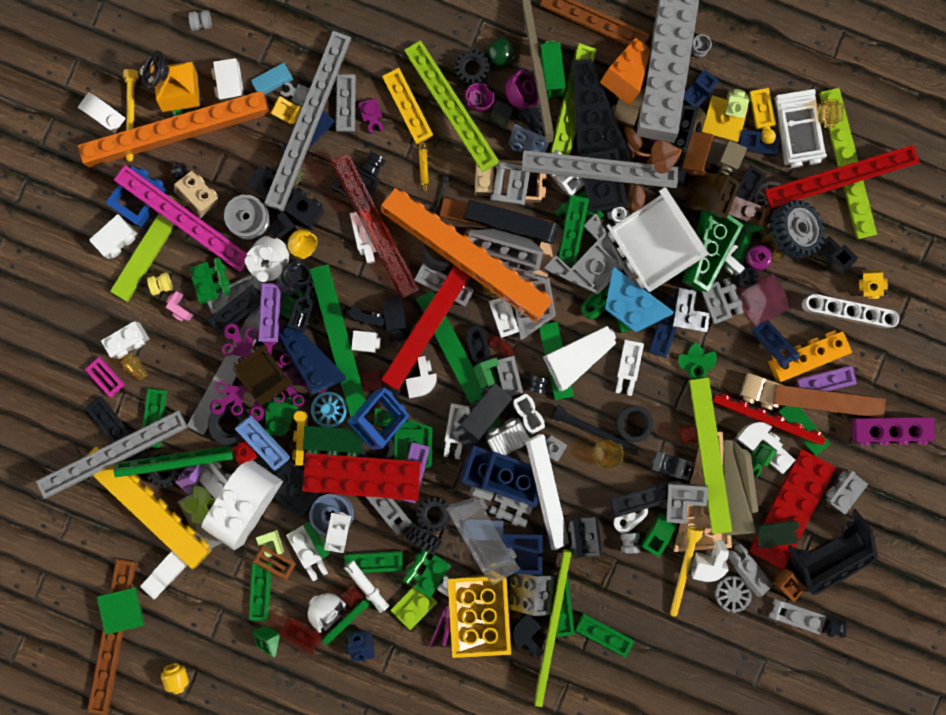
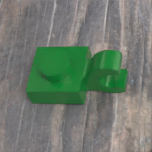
M762 441L751 453L753 475L755 477L760 475L762 465L767 467L777 453V450Z

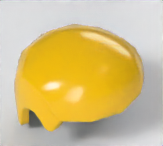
M296 230L288 239V250L295 257L305 259L316 249L317 237L308 230Z

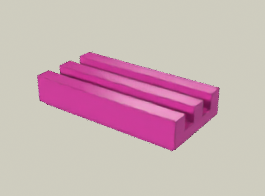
M101 357L95 359L85 368L86 372L110 398L126 385ZM98 363H100L101 366H102V367L110 374V376L118 383L117 386H116V385L113 383V381L104 373V371L97 365ZM93 367L113 388L112 391H110L109 388L100 380V378L91 370Z

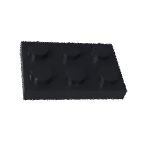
M618 148L579 155V157L620 161ZM583 178L586 197L589 198V213L628 206L624 182Z

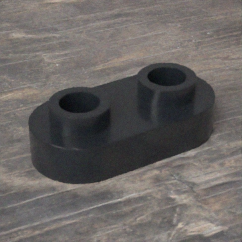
M480 326L471 327L467 331L471 357L478 364L488 361L490 350L486 333ZM478 332L480 334V338L474 339L472 336L473 333ZM483 351L484 357L479 358L477 352Z

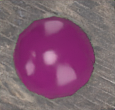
M474 83L465 90L464 102L470 110L482 112L493 104L494 92L490 91L486 84Z

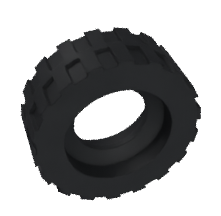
M233 402L226 405L223 414L214 415L211 413L209 416V432L212 438L218 443H222V445L232 446L245 440L237 431L226 433L220 427L222 417L232 414L231 407L234 405ZM218 405L215 409L219 410L222 406ZM236 406L233 411L239 413L241 408ZM244 407L242 414L236 416L239 424L249 417Z

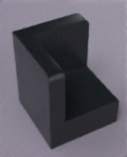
M282 211L277 215L279 219L268 227V230L275 239L278 238L281 241L297 229Z

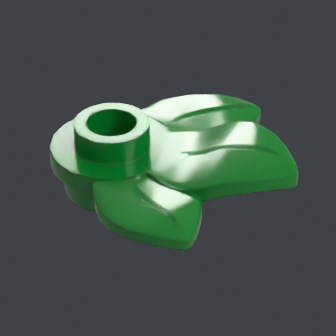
M694 343L689 348L688 355L680 354L678 357L680 367L688 372L692 380L705 378L707 371L714 368L717 360L716 352L705 354L698 343ZM695 368L700 369L699 375L694 374Z

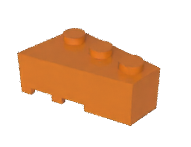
M635 38L609 67L600 83L630 106L641 90L651 49Z

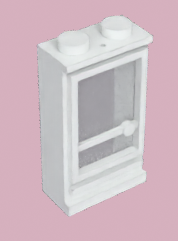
M815 89L781 94L773 99L785 166L791 165V168L803 166L802 163L810 162V165L822 163L821 160L827 157L817 109Z

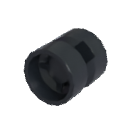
M300 261L290 263L277 278L279 289L287 295L296 294L310 280V269Z

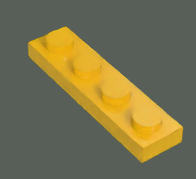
M400 68L383 75V80L416 145L433 137V133Z

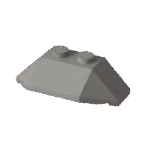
M495 229L469 231L468 237L477 247H483L491 257L500 259L505 267L514 266L529 272L540 269L543 250L530 239Z

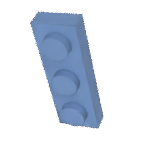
M251 415L236 426L235 430L274 471L289 460L290 456Z

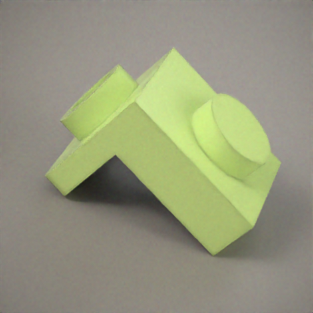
M739 89L729 91L726 114L744 118L749 103L748 94Z

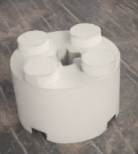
M265 236L258 239L245 258L248 270L261 282L276 279L288 264L289 250L285 243L278 238L273 239L269 238L270 236Z

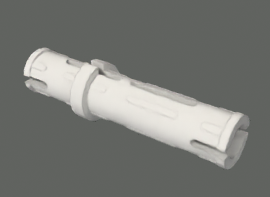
M354 560L344 567L364 592L365 598L372 602L379 613H382L389 607V604L380 595V590L372 585Z

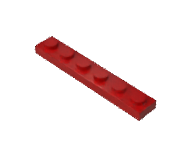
M723 393L713 397L712 401L716 405L759 422L767 423L774 428L822 446L825 443L826 438L822 437V433L817 430L811 429V431L803 429L804 425L796 422L789 424L785 422L786 418L779 415L769 416L766 410L758 407L755 410L748 407V403L740 400L736 403L730 400V396Z

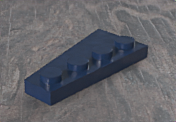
M287 325L279 328L278 339L311 395L346 380V376L303 332L288 328Z

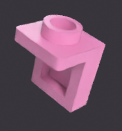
M177 291L175 294L172 293L167 299L168 304L166 308L174 312L172 316L176 319L189 321L193 314L178 305L183 294Z

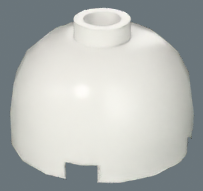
M332 593L316 595L309 602L308 620L319 633L322 628L326 631L339 620L341 615L338 613L341 609L345 611L346 604Z

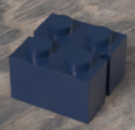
M503 532V552H507V554H503V574L542 575V555L538 554L542 553V533Z

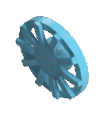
M324 392L319 394L312 402L311 414L317 424L331 428L343 422L347 414V405L339 394ZM329 395V401L326 402L323 396ZM332 395L338 397L334 403H332ZM321 398L324 404L321 405L316 403L318 399ZM341 400L343 405L336 407L338 401ZM315 405L320 407L321 410L314 412ZM344 408V413L337 412V409ZM322 413V417L318 420L316 414ZM335 414L342 416V418L338 421ZM325 417H327V424L321 422ZM330 417L333 418L335 424L330 425Z

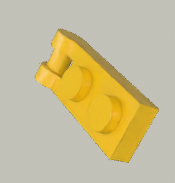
M297 411L294 414L297 430H294L293 434L296 449H293L292 459L295 461V465H305L306 450L303 449L304 426L308 424V415L304 411Z

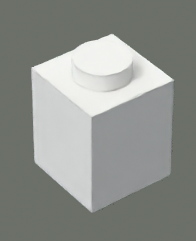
M353 331L351 350L376 353V349H380L381 338H378L377 333Z

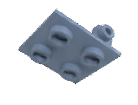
M514 124L507 147L521 153L524 150L546 153L549 142H545V136Z

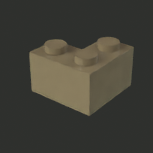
M715 140L714 143H711L704 168H713L718 170V174L732 176L739 169L747 148L730 140L727 144Z

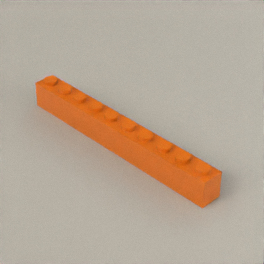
M259 91L78 145L83 164L90 168L124 158L130 154H138L270 114V109L263 91Z
M395 188L382 203L381 212L536 324L550 307L552 300L546 292H540L532 282L519 277V274L514 269L505 267L500 259L491 257L483 247L474 245L468 236L460 235L451 224L442 222L437 214L425 210L423 204L418 201L414 202L405 191H399Z

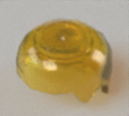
M606 439L597 442L593 447L592 457L599 467L610 469L619 466L623 461L624 452L620 444Z

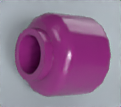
M762 245L751 248L745 256L746 265L755 271L766 269L772 262L771 251Z

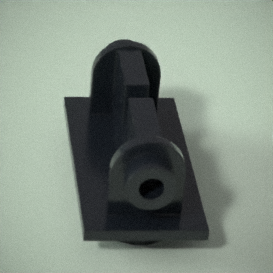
M534 106L522 109L518 114L522 123L527 125L531 131L544 136L542 121L538 120L541 118V113Z

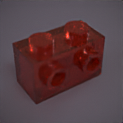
M288 617L279 632V639L311 658L322 642L321 633L313 628H306L304 623L296 618L293 620Z

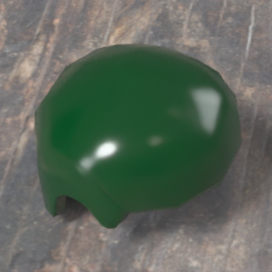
M505 38L493 40L485 51V57L488 58L489 65L497 69L508 66L516 56L513 43Z

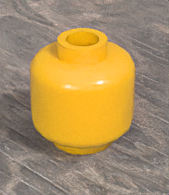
M178 663L167 665L161 673V680L167 692L179 694L189 684L185 667Z

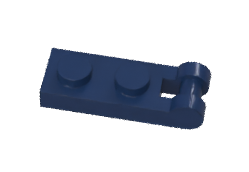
M769 320L752 328V334L777 360L781 368L787 367L791 361L795 362L800 359L798 352ZM784 352H787V353H788V355H786V356H783L782 354H783Z

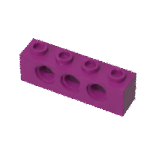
M934 417L851 419L852 442H858V446H870V442H877V445H889V441H897V445H909V441H916V445H928V441H935ZM892 426L896 429V434L893 437L889 433ZM911 426H913L915 429V434L913 436H910L909 434V428ZM872 427H875L877 430L875 437H872L870 434Z

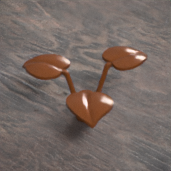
M622 127L620 130L631 159L635 154L648 157L647 164L654 165L655 171L660 174L667 173L675 165L682 152L680 148L665 140L656 141L652 147L651 154L639 152L638 149L641 147L642 141L641 137L636 136L637 132L630 127ZM625 182L624 188L628 206H624V208L630 214H633L643 207L645 192L642 186Z

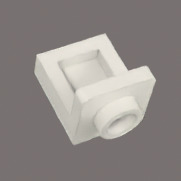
M737 245L732 246L723 263L726 272L735 276L745 269L731 256L738 248Z

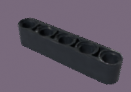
M468 200L463 217L464 220L548 244H554L559 227L554 222L475 200Z

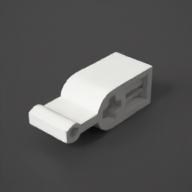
M171 551L140 587L155 600L187 564Z

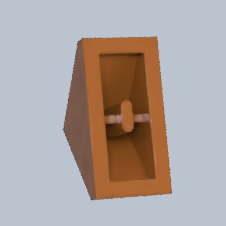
M785 568L771 581L793 602L806 589L801 581Z

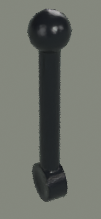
M447 175L442 177L443 183L437 206L434 208L435 214H440L441 212L440 206L446 182L449 181Z

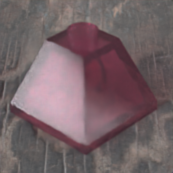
M774 274L737 295L755 327L766 320L770 321L790 308L785 291Z

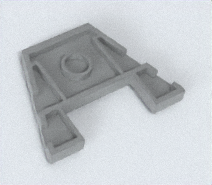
M595 213L584 225V228L597 242L571 269L557 256L544 269L595 294H599L609 284L612 269L615 267L621 271L625 265L611 243L598 215Z

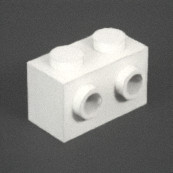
M134 321L101 340L111 358L121 359L127 356L130 350L138 349L145 345L144 342L149 340V337L142 325Z

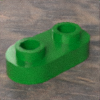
M606 286L599 294L593 293L582 304L581 311L586 318L595 319L605 310L607 300L605 297L608 296L609 286Z

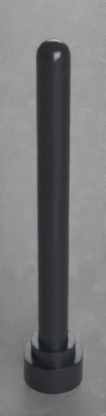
M560 405L556 406L551 419L558 422L559 420L562 422L565 420L631 452L638 451L637 445L568 414L564 410L565 408Z

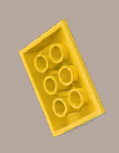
M484 574L448 579L452 658L511 655L506 574Z

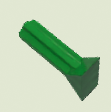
M736 219L743 224L737 244L738 248L735 250L733 258L742 265L753 233L765 230L766 228Z

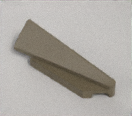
M737 439L725 440L724 480L732 532L725 534L755 533L751 513L758 512L751 454L747 449H742L738 445Z

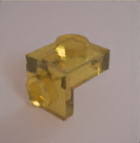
M768 233V235L762 237L761 241L772 244L771 263L776 264L784 257V254L781 253L783 249L778 250L776 247L778 243L773 242L775 236H771Z

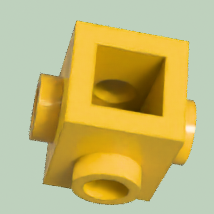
M883 269L863 270V279L859 280V291H863L864 296H868V299H878L880 296H883L884 290H888L887 278H883Z

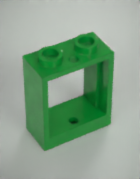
M554 40L546 41L544 44H541L540 58L547 98H561L564 96L566 88L560 42L556 43Z

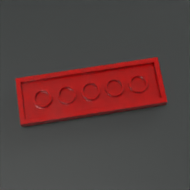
M800 449L748 551L784 570L790 558L788 546L791 545L795 549L836 467Z
M305 453L303 492L418 501L422 461Z

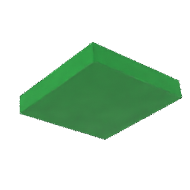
M136 587L97 596L105 635L145 625Z

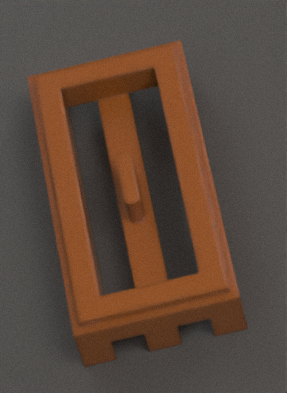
M261 545L256 557L252 561L254 564L287 581L296 564L264 545ZM263 551L285 562L286 564L290 565V567L287 568L279 564L278 562L272 560L271 558L263 555ZM259 558L285 571L286 574L284 575L281 572L273 569L272 567L264 564L263 562L259 561Z

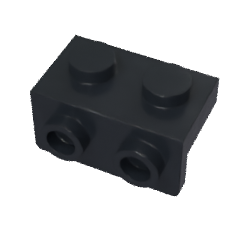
M598 516L570 520L568 531L572 538L571 552L574 555V559L601 556L602 546Z

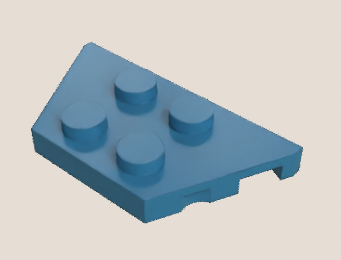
M615 267L612 269L605 310L634 332H638L674 313V311L642 289Z

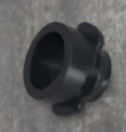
M177 161L171 168L172 175L177 180L182 179L188 174L187 166L183 162L179 163Z

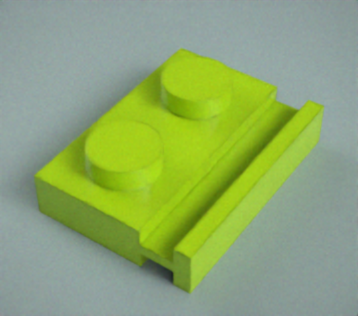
M415 585L390 610L409 630L438 602L433 596L428 598L414 589Z

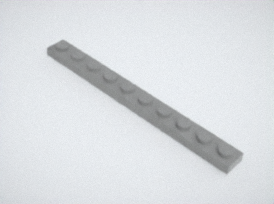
M335 31L331 34L265 200L266 206L280 211L285 209L350 44L351 37Z

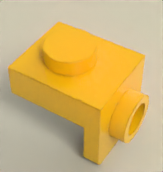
M278 96L270 114L288 124H295L302 107L296 106Z

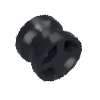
M530 375L531 383L527 391L545 395V386L549 380Z
M828 618L826 623L827 636L831 638L834 636L845 638L847 633L846 620L844 618L839 620Z

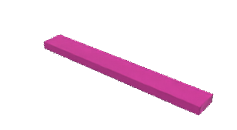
M127 165L123 166L114 178V181L239 272H242L246 266V252Z

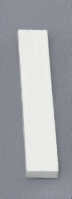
M538 434L526 440V445L551 550H557L568 544L569 540L544 434Z

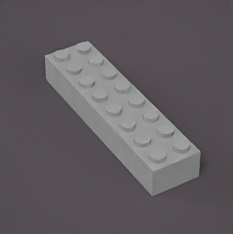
M658 0L636 136L675 142L679 131L699 0Z

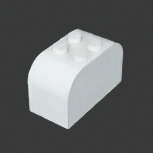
M253 460L241 464L227 481L206 515L201 528L231 549L236 550L244 545L283 481Z

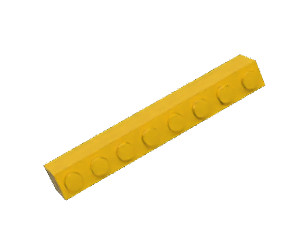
M96 446L89 454H91V453H93V452H95V451H97V450H99V449H101V448H103V447H102V446ZM115 465L93 475L191 569L196 568L212 551L208 548L210 544L205 539L196 537V531L190 525L186 526L181 521L182 518L176 512L172 513L167 508L168 504L164 500L157 499L150 487L147 485L143 486L136 474L115 478L113 472Z

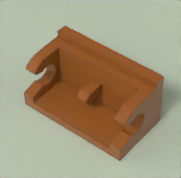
M692 133L682 167L688 175L705 176V163L711 143L715 141L713 134Z

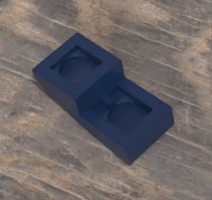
M704 70L684 94L683 104L699 107L718 84L719 80Z
M742 130L740 145L746 147L748 152L778 156L780 136L776 135L773 143L765 144L761 141V132Z

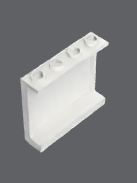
M666 187L659 191L661 194L659 197L640 210L634 212L613 227L609 224L607 225L610 230L607 233L613 243L616 241L620 246L617 250L622 258L626 257L628 259L627 266L632 273L636 272L639 278L636 279L642 289L646 288L649 292L709 254Z

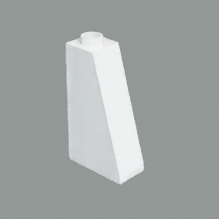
M608 326L603 327L543 356L559 391H564L616 344L614 340L616 336L612 329H609Z

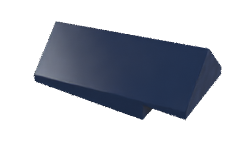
M476 446L471 448L462 466L461 483L532 507L537 506L539 496L531 464Z

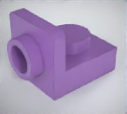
M201 465L184 468L176 483L187 494L192 493L193 487L199 482L203 468Z

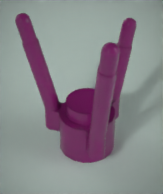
M446 605L445 610H442L441 618L429 644L430 647L433 646L444 619L447 623L442 645H446L450 630V610L448 605Z

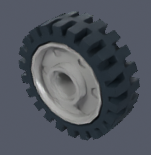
M794 200L781 205L773 212V216L770 219L773 222L770 224V229H773L770 234L775 236L773 242L778 243L776 246L778 250L783 249L781 253L787 254L789 258L798 259L817 252L824 243L822 239L825 238V234L822 232L825 231V226H821L824 223L823 219L819 220L820 213H815L816 208L814 206L810 207L811 204L809 202L805 203L804 200Z

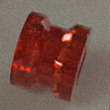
M691 424L689 427L679 426L682 445L688 442L698 443V432L695 424Z
M353 583L349 585L347 591L341 593L342 598L352 608L356 606L357 601L365 598L361 590Z

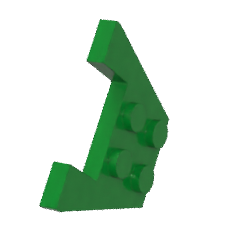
M375 408V426H387L394 417L385 410ZM407 419L395 433L394 459L407 460L411 442L430 446L425 468L432 466V427Z

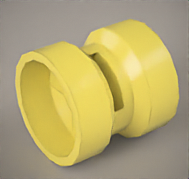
M167 272L160 274L158 277L151 276L147 278L148 286L153 296L158 295L161 291H172L171 279Z

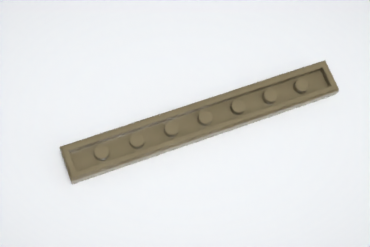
M522 0L545 142L548 143L553 141L554 132L531 1Z

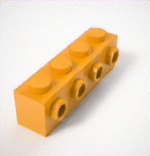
M836 330L825 334L826 338L821 340L818 337L807 341L808 345L801 347V345L794 346L793 348L798 352L800 359L795 362L791 361L785 368H781L777 360L772 356L773 360L768 361L776 382L785 381L852 353L844 332L837 333Z

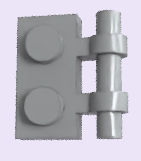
M730 277L723 280L725 287L722 289L718 281L712 284L709 292L700 291L713 324L732 318L731 309H735L737 315L744 313L742 309L743 303L738 299L735 291L737 288L735 284H732ZM725 293L729 294L731 304H727L724 296Z
M496 495L494 500L500 502L501 505L499 508L492 506L489 513L496 515L498 519L503 518L511 521L515 526L525 527L528 520L521 518L523 512L530 515L533 507ZM506 506L517 509L516 514L505 511Z

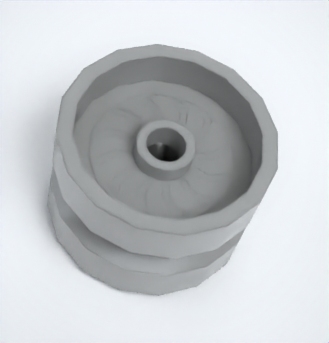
M240 195L228 202L224 211V220L226 226L236 236L244 240H254L266 233L270 225V214L265 205L256 197Z

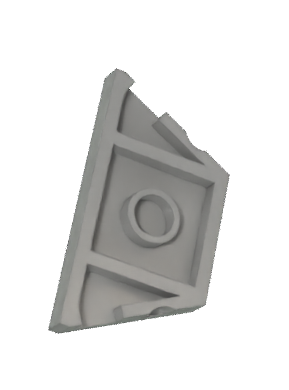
M508 266V269H514L523 280L527 279L532 282L537 290L546 292L552 300L550 307L537 324L515 309L520 338L524 339L556 316L550 280L548 277L514 266Z

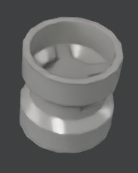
M202 10L201 13L189 12V23L192 31H198L200 28L205 30L212 29L209 10Z
M705 34L697 35L692 43L691 54L696 58L706 56L712 46L711 39Z
M639 532L620 533L621 540L623 541L621 553L641 552L638 545V540L640 539Z

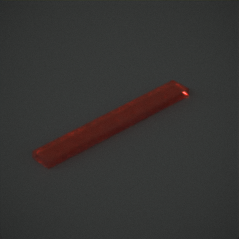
M349 153L330 161L398 294L404 298L419 290Z

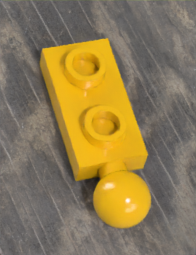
M769 88L750 91L749 98L756 130L763 129L761 141L765 144H771L775 141L776 134L770 127L776 126V120Z

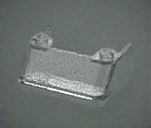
M473 497L446 507L449 515L480 569L493 585L520 569L514 560L517 556L512 547H506L487 515L486 509L488 506L483 498Z

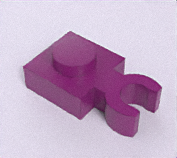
M377 98L358 103L364 123L370 121L368 126L369 132L374 134L372 128L375 125L379 126L380 131H383L382 123L377 120L382 118Z

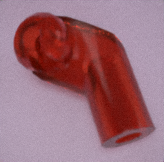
M493 335L491 339H488V344L491 348H495L498 345L507 357H511L515 353L507 340L497 335Z

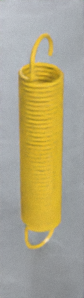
M426 149L419 150L420 181L423 189L424 184H429Z

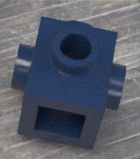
M371 631L348 634V643H345V650L347 655L350 654L352 662L375 658L374 641Z

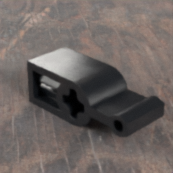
M309 280L305 284L306 291L304 296L299 297L295 301L287 324L288 328L305 332L313 305L311 299L308 298L311 289L314 287L313 281ZM306 301L308 308L300 310L301 306L298 303Z

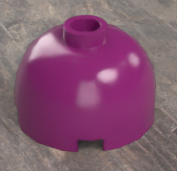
M527 69L514 73L508 79L505 87L506 96L510 103L520 109L531 108L539 104L534 73L530 74L527 72Z

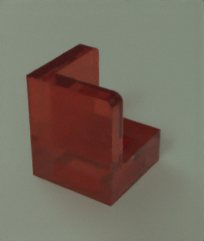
M380 370L362 373L364 393L384 388Z

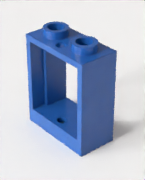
M134 166L131 167L133 171L165 194L168 190L163 187L165 183L156 177L152 180L148 177L149 172L141 166L138 169ZM119 184L106 203L142 228L154 209L145 204L138 215L118 202L126 190Z
M381 388L375 390L348 423L372 450H376L386 445L410 415L405 411V407L396 401L391 391ZM377 400L394 417L380 434L364 417Z

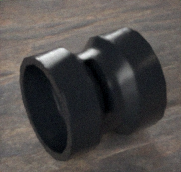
M370 151L367 155V161L363 162L360 168L377 177L380 173V167L384 166L386 160Z
M752 268L744 269L736 277L738 286L743 289L755 286L759 280L757 271Z

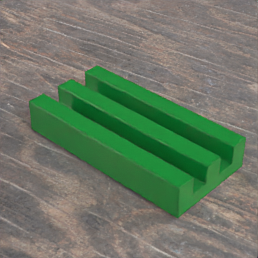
M310 521L304 524L303 527L321 558L328 556L330 551L324 550L325 542L321 535L312 527Z

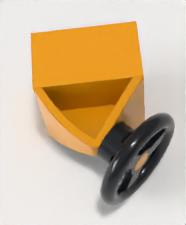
M158 50L153 51L144 64L142 79L146 88L152 89L155 87L156 100L161 111L200 107L198 74L193 63L165 65L163 53ZM151 76L155 77V79L151 83H149L148 79Z

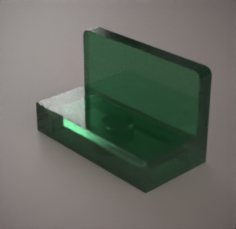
M788 520L756 525L759 547L768 548L798 543L796 529H800L799 521Z

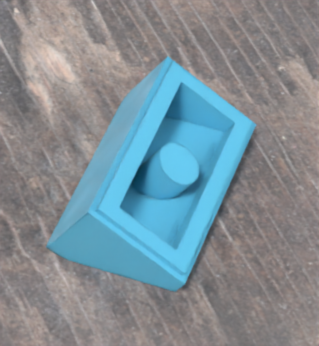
M282 63L251 81L256 91H263L265 95L284 85L285 82H290L294 79L285 63Z

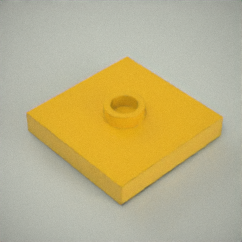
M712 96L702 133L713 134L716 138L738 143L746 114L744 118L727 115L728 100Z

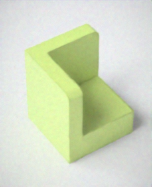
M277 530L256 537L258 545H264L277 552L278 555L284 552ZM263 551L265 556H267V557H271V556H272V555H270L269 553Z

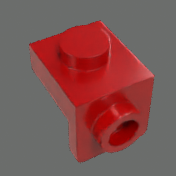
M246 440L241 441V443L232 448L239 465L257 458L255 450Z

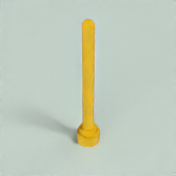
M133 69L123 70V78L127 83L126 131L134 129L135 83L139 79V71ZM133 154L127 155L126 160L131 162Z
M688 526L686 532L688 544L670 610V615L673 617L678 614L695 544L701 539L703 533L702 529Z

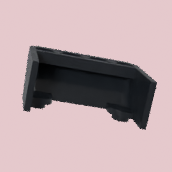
M856 509L852 510L854 521L844 524L842 536L812 553L802 549L795 551L791 545L788 546L791 561L812 595L825 591L871 565L878 558L874 532Z

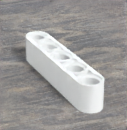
M817 294L805 297L802 301L803 310L816 315L883 329L895 327L899 323V315L889 309ZM810 299L816 301L815 309L809 306ZM829 303L835 306L833 313L828 310ZM848 307H851L854 311L852 317L847 314ZM867 311L872 313L871 320L866 318ZM886 315H889L891 318L890 324L885 322Z

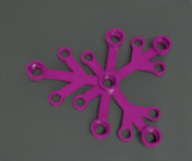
M235 324L226 325L224 328L225 338L233 340L238 348L233 347L231 344H225L222 347L223 354L225 356L235 355L245 358L251 355L250 351L257 336L256 330L252 328L246 330V342L244 343L239 336L238 326ZM228 329H235V333L229 334ZM250 331L255 334L252 338L247 336V333ZM263 342L271 354L272 347L277 342ZM226 347H231L232 351L230 353H226L224 349ZM283 354L280 360L276 362L280 368L291 364L290 358L288 363L282 361L283 357L289 358L288 354ZM295 366L284 373L292 380V385L307 387L302 378L293 377L298 373ZM223 381L217 382L215 385L217 393L230 394L223 399H214L210 403L211 413L214 415L223 414L226 405L235 400L234 405L231 407V412L235 416L241 415L243 412L242 402L244 393L248 390L244 385L238 387L227 385ZM219 384L225 386L223 391L218 390L217 386ZM293 386L287 388L286 392L292 398L293 405L296 407L302 406L304 397L298 395ZM328 388L317 392V394L326 392ZM283 392L280 393V394L283 396V399H282L281 401H278V400H276V398L274 397V398H273L274 402H276V403H278V404L284 402V400H285V394H284ZM295 398H301L302 403H295ZM255 401L248 415H251L258 422L263 419L264 410ZM216 403H219L222 407L221 409L216 410L214 408V405ZM234 407H240L241 411L239 413H235L233 411ZM259 410L260 415L254 416L253 411Z

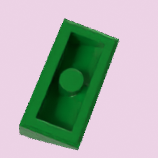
M266 625L253 630L252 634L257 648L272 658L276 657L279 633Z

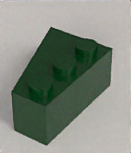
M304 426L303 449L307 450V454H319L320 450L327 451V455H339V452H347L346 456L358 457V453H363V439L354 429Z

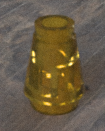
M132 352L120 362L122 368L139 381L148 375L137 355L134 356Z

